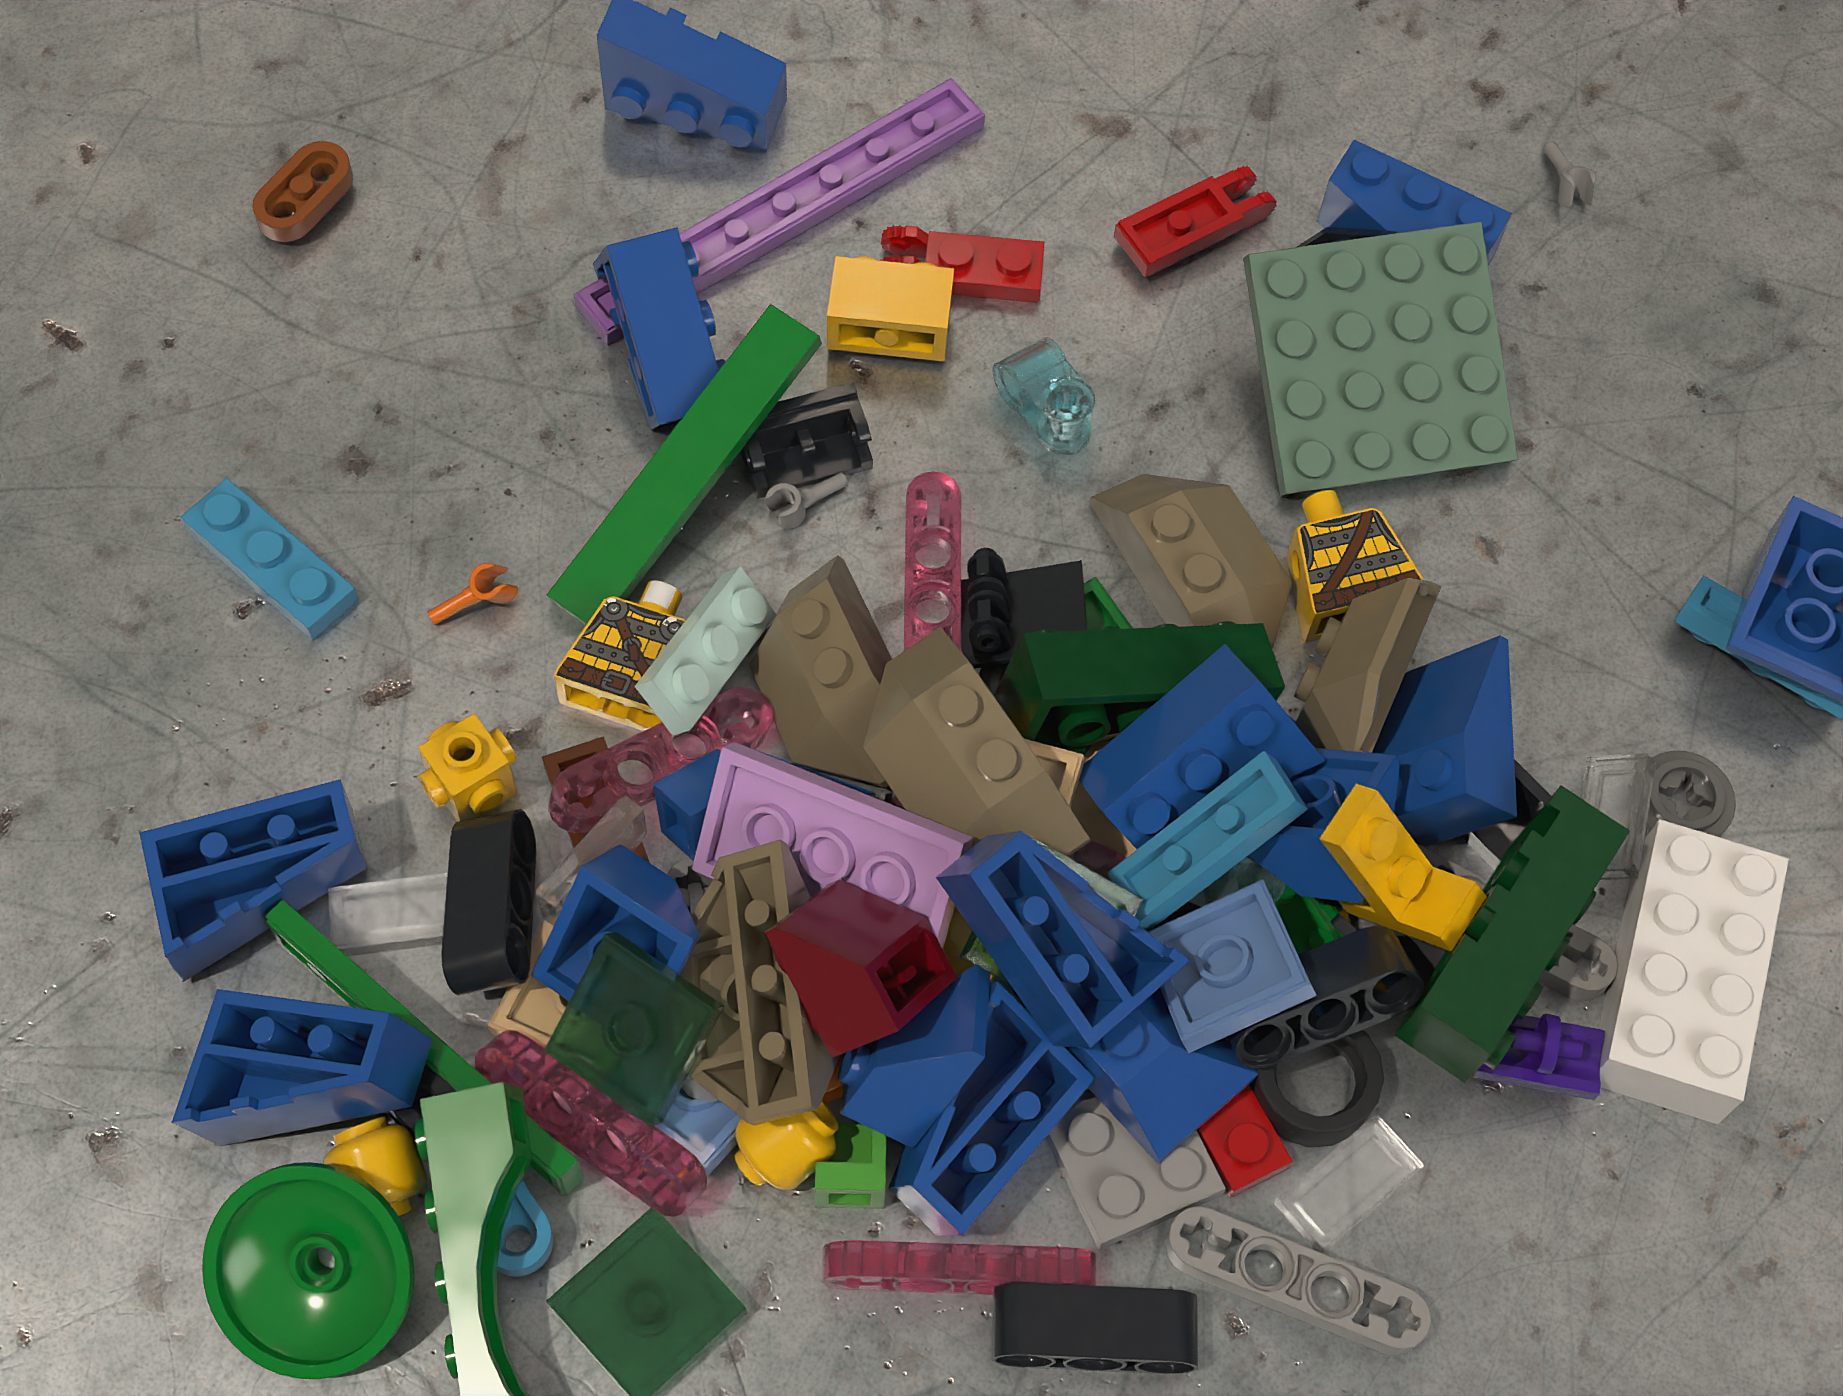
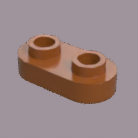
M327 141L309 143L300 148L256 193L252 204L253 212L260 231L266 237L275 241L289 242L305 236L348 192L353 182V172L345 150L339 145ZM322 177H329L326 181H317Z

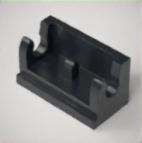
M854 382L776 403L741 449V454L757 499L766 497L767 492L773 486L780 483H788L796 488L820 483L840 472L847 476L873 469V458L867 443L872 441Z

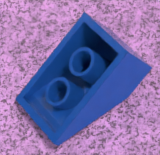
M1793 496L1770 529L1748 579L1725 650L1842 703L1843 517Z
M1501 635L1405 672L1372 753L1397 755L1400 766L1394 814L1416 844L1428 847L1517 817L1508 639Z

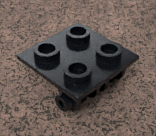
M991 548L978 549L968 560L967 573L969 579L960 580L961 652L974 669L1008 664L1023 633H1033L1041 629H1055L1059 632L1087 630L1082 560L1006 572L1003 559Z

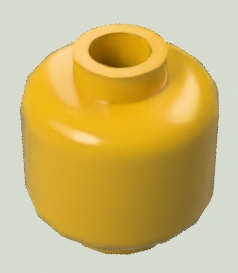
M823 1100L817 1110L754 1126L741 1118L735 1130V1138L740 1149L734 1155L735 1161L742 1173L755 1185L762 1186L768 1182L777 1189L784 1191L793 1190L815 1172L816 1162H827L833 1157L836 1151L834 1133L838 1130V1123Z
M382 1116L333 1136L336 1147L332 1148L325 1155L324 1164L349 1171L365 1180L384 1196L398 1216L413 1211L409 1197L419 1193L426 1186L427 1174L412 1133L406 1126L400 1124L389 1125L387 1117Z

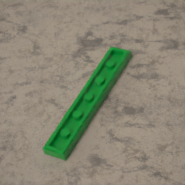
M770 304L546 596L554 604L584 625H587L605 598L614 596L627 600L822 345L820 336Z
M283 899L265 916L267 918L266 923L277 942L350 1007L389 1012L433 1039L425 1066L438 1074L455 1091L492 1084ZM526 1114L533 1158L529 1166L560 1194L563 1195L565 1193L568 1196L584 1179L578 1159Z

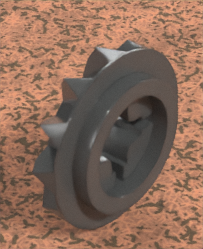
M1668 751L1652 757L1640 768L1630 788L1634 796L1632 814H1639L1647 824V835L1659 819L1721 837L1734 818L1736 800L1732 785L1727 776L1712 761L1692 752ZM1684 781L1686 782L1684 791L1687 792V801L1697 806H1691L1687 813L1680 818L1678 817V812H1676V802L1666 797H1672Z

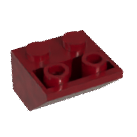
M840 879L828 884L765 932L773 947L774 957L778 966L788 975L807 1011V1018L812 1029L821 1037L832 1058L899 1031L957 978L953 967L924 915Z

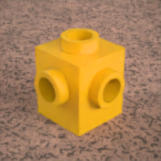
M475 713L460 722L451 721L441 725L430 734L427 742L418 747L425 768L424 772L417 775L420 784L436 808L439 809L447 805L457 821L473 819L488 814L518 794L510 766L517 761V757L511 745L498 728L488 732Z

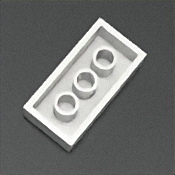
M1659 819L1638 847L1615 949L1618 963L1617 974L1607 987L1598 1028L1605 1030L1600 1059V1088L1717 1125L1744 1101L1789 858Z

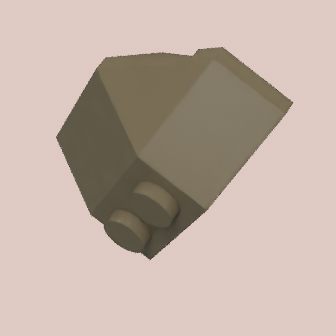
M1142 474L1090 498V505L1165 624H1175L1181 627L1213 625L1223 621H1231L1236 624L1263 623L1273 649L1292 580L1229 485Z
M838 555L788 592L749 666L793 763L805 768L865 781L868 784L887 788L889 786L863 746L885 665L892 660V657L844 559Z
M1406 578L1354 598L1342 621L1332 617L1329 618L1314 650L1325 656L1321 666L1311 662L1308 664L1294 694L1295 698L1304 701L1295 724L1315 748L1372 753L1442 586L1431 581Z
M941 627L886 663L863 748L905 810L974 837L972 847L988 835L1022 831L1060 861H1063L1091 841L1043 765L971 663Z
M780 839L719 857L711 874L714 879L699 900L691 916L700 937L681 974L690 1077L736 1112L744 1121L753 1126L817 1110L840 1057L839 1055L832 1058L821 1037L812 1029L807 1018V1011L788 975L778 966L774 957L773 947L765 934L768 929L811 898L787 843Z

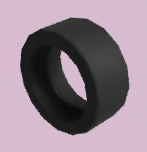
M1364 1030L1324 1045L1331 1047L1346 1059L1354 1072L1356 1084L1352 1099L1345 1108L1330 1116H1315L1300 1111L1287 1101L1277 1084L1276 1070L1278 1064L1261 1069L1254 1068L1259 1074L1249 1085L1275 1131L1282 1139L1305 1147L1334 1146L1355 1135L1379 1103L1384 1083V1073L1381 1055L1368 1033Z

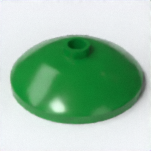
M312 1162L291 1163L269 1169L250 1179L233 1192L223 1203L213 1219L205 1240L202 1260L203 1284L210 1310L222 1332L243 1355L254 1363L277 1374L292 1378L323 1379L335 1377L352 1371L372 1359L390 1342L401 1327L408 1312L414 1288L415 1272L411 1244L407 1232L393 1207L381 1193L362 1178L349 1171L327 1164ZM319 1247L326 1248L333 1254L335 1260L333 1268L327 1267L320 1262L318 1258Z

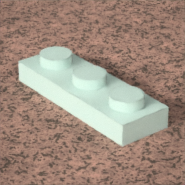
M741 566L722 573L634 686L672 736L693 728L776 616L774 610Z

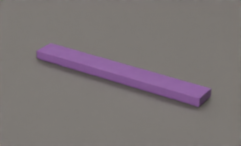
M950 78L679 233L682 242H691L696 254L699 276L692 278L696 293L698 294L984 128L985 114L958 84ZM607 278L597 280L574 293L575 306L607 346L624 337L621 328L615 329L610 315V309L615 308Z

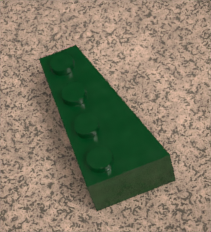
M1560 785L1506 849L1482 889L1487 896L1453 950H1446L1424 985L1419 1001L1409 1010L1394 1036L1463 1083L1483 1063L1494 1069L1505 1056L1516 1037L1514 1033L1508 1030L1510 1024L1515 1017L1520 1020L1523 1019L1538 999L1544 987L1537 982L1544 970L1549 972L1564 953L1571 940L1566 936L1572 924H1577L1590 907L1597 894L1594 891L1595 887L1630 830Z

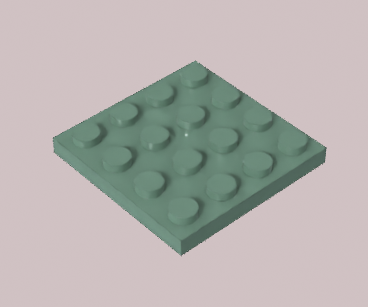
M1482 222L1251 253L1243 258L1280 496L1518 460Z

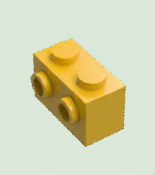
M835 256L827 311V349L945 362L954 268L937 267L925 262L907 264L878 261L868 256L855 258Z

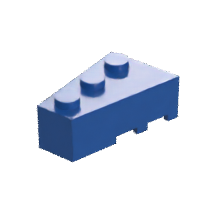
M635 0L611 1L596 35L605 110L615 112L628 119L638 118L669 126L682 133H696L723 140L736 147H750L767 152L787 101L785 62L721 31L717 39H714L684 25L683 23L687 15L671 7L667 15H664Z
M1353 140L1329 178L1317 222L1323 228L1397 231V233L1482 222L1489 266L1497 252L1512 213L1357 140Z
M678 227L607 245L593 262L598 280L607 278L615 308L610 309V315L615 329H622L630 356L627 359V364L650 430L679 423L725 363L724 359H715L709 338L716 335L713 313L707 300H698L692 279L699 276L695 251L690 241H681Z
M1224 644L1083 765L1079 782L1105 816L1138 849L1263 751H1266L1278 761L1288 778L1326 760L1256 676Z
M341 779L139 833L164 954L182 982L270 929L266 923L267 918L265 916L282 899L295 911H299L367 868L353 808Z
M1022 831L984 837L936 877L1053 1046L1091 1048L1190 961L1189 958L1174 947L1167 948L1139 926L1140 921L1126 910L1116 909L1088 887L1090 883Z
M998 981L991 983L985 1058L914 1148L905 1146L888 1189L935 1235H963L1095 1080V1077L1065 1047L1053 1046L1034 1017Z
M217 989L171 1123L212 1143L223 1146L412 1107L433 1039L389 1012Z

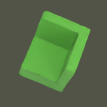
M838 1124V1130L834 1133L836 1141L835 1154L827 1162H816L815 1208L884 1209L886 1135L863 1124Z

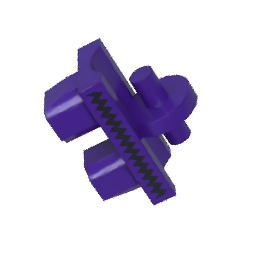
M1546 1013L1541 1018L1525 1015L1520 1020L1515 1017L1508 1030L1514 1033L1516 1037L1505 1056L1494 1069L1483 1063L1473 1074L1474 1078L1595 1100L1600 1095V1059L1605 1030L1561 1022L1559 1016Z

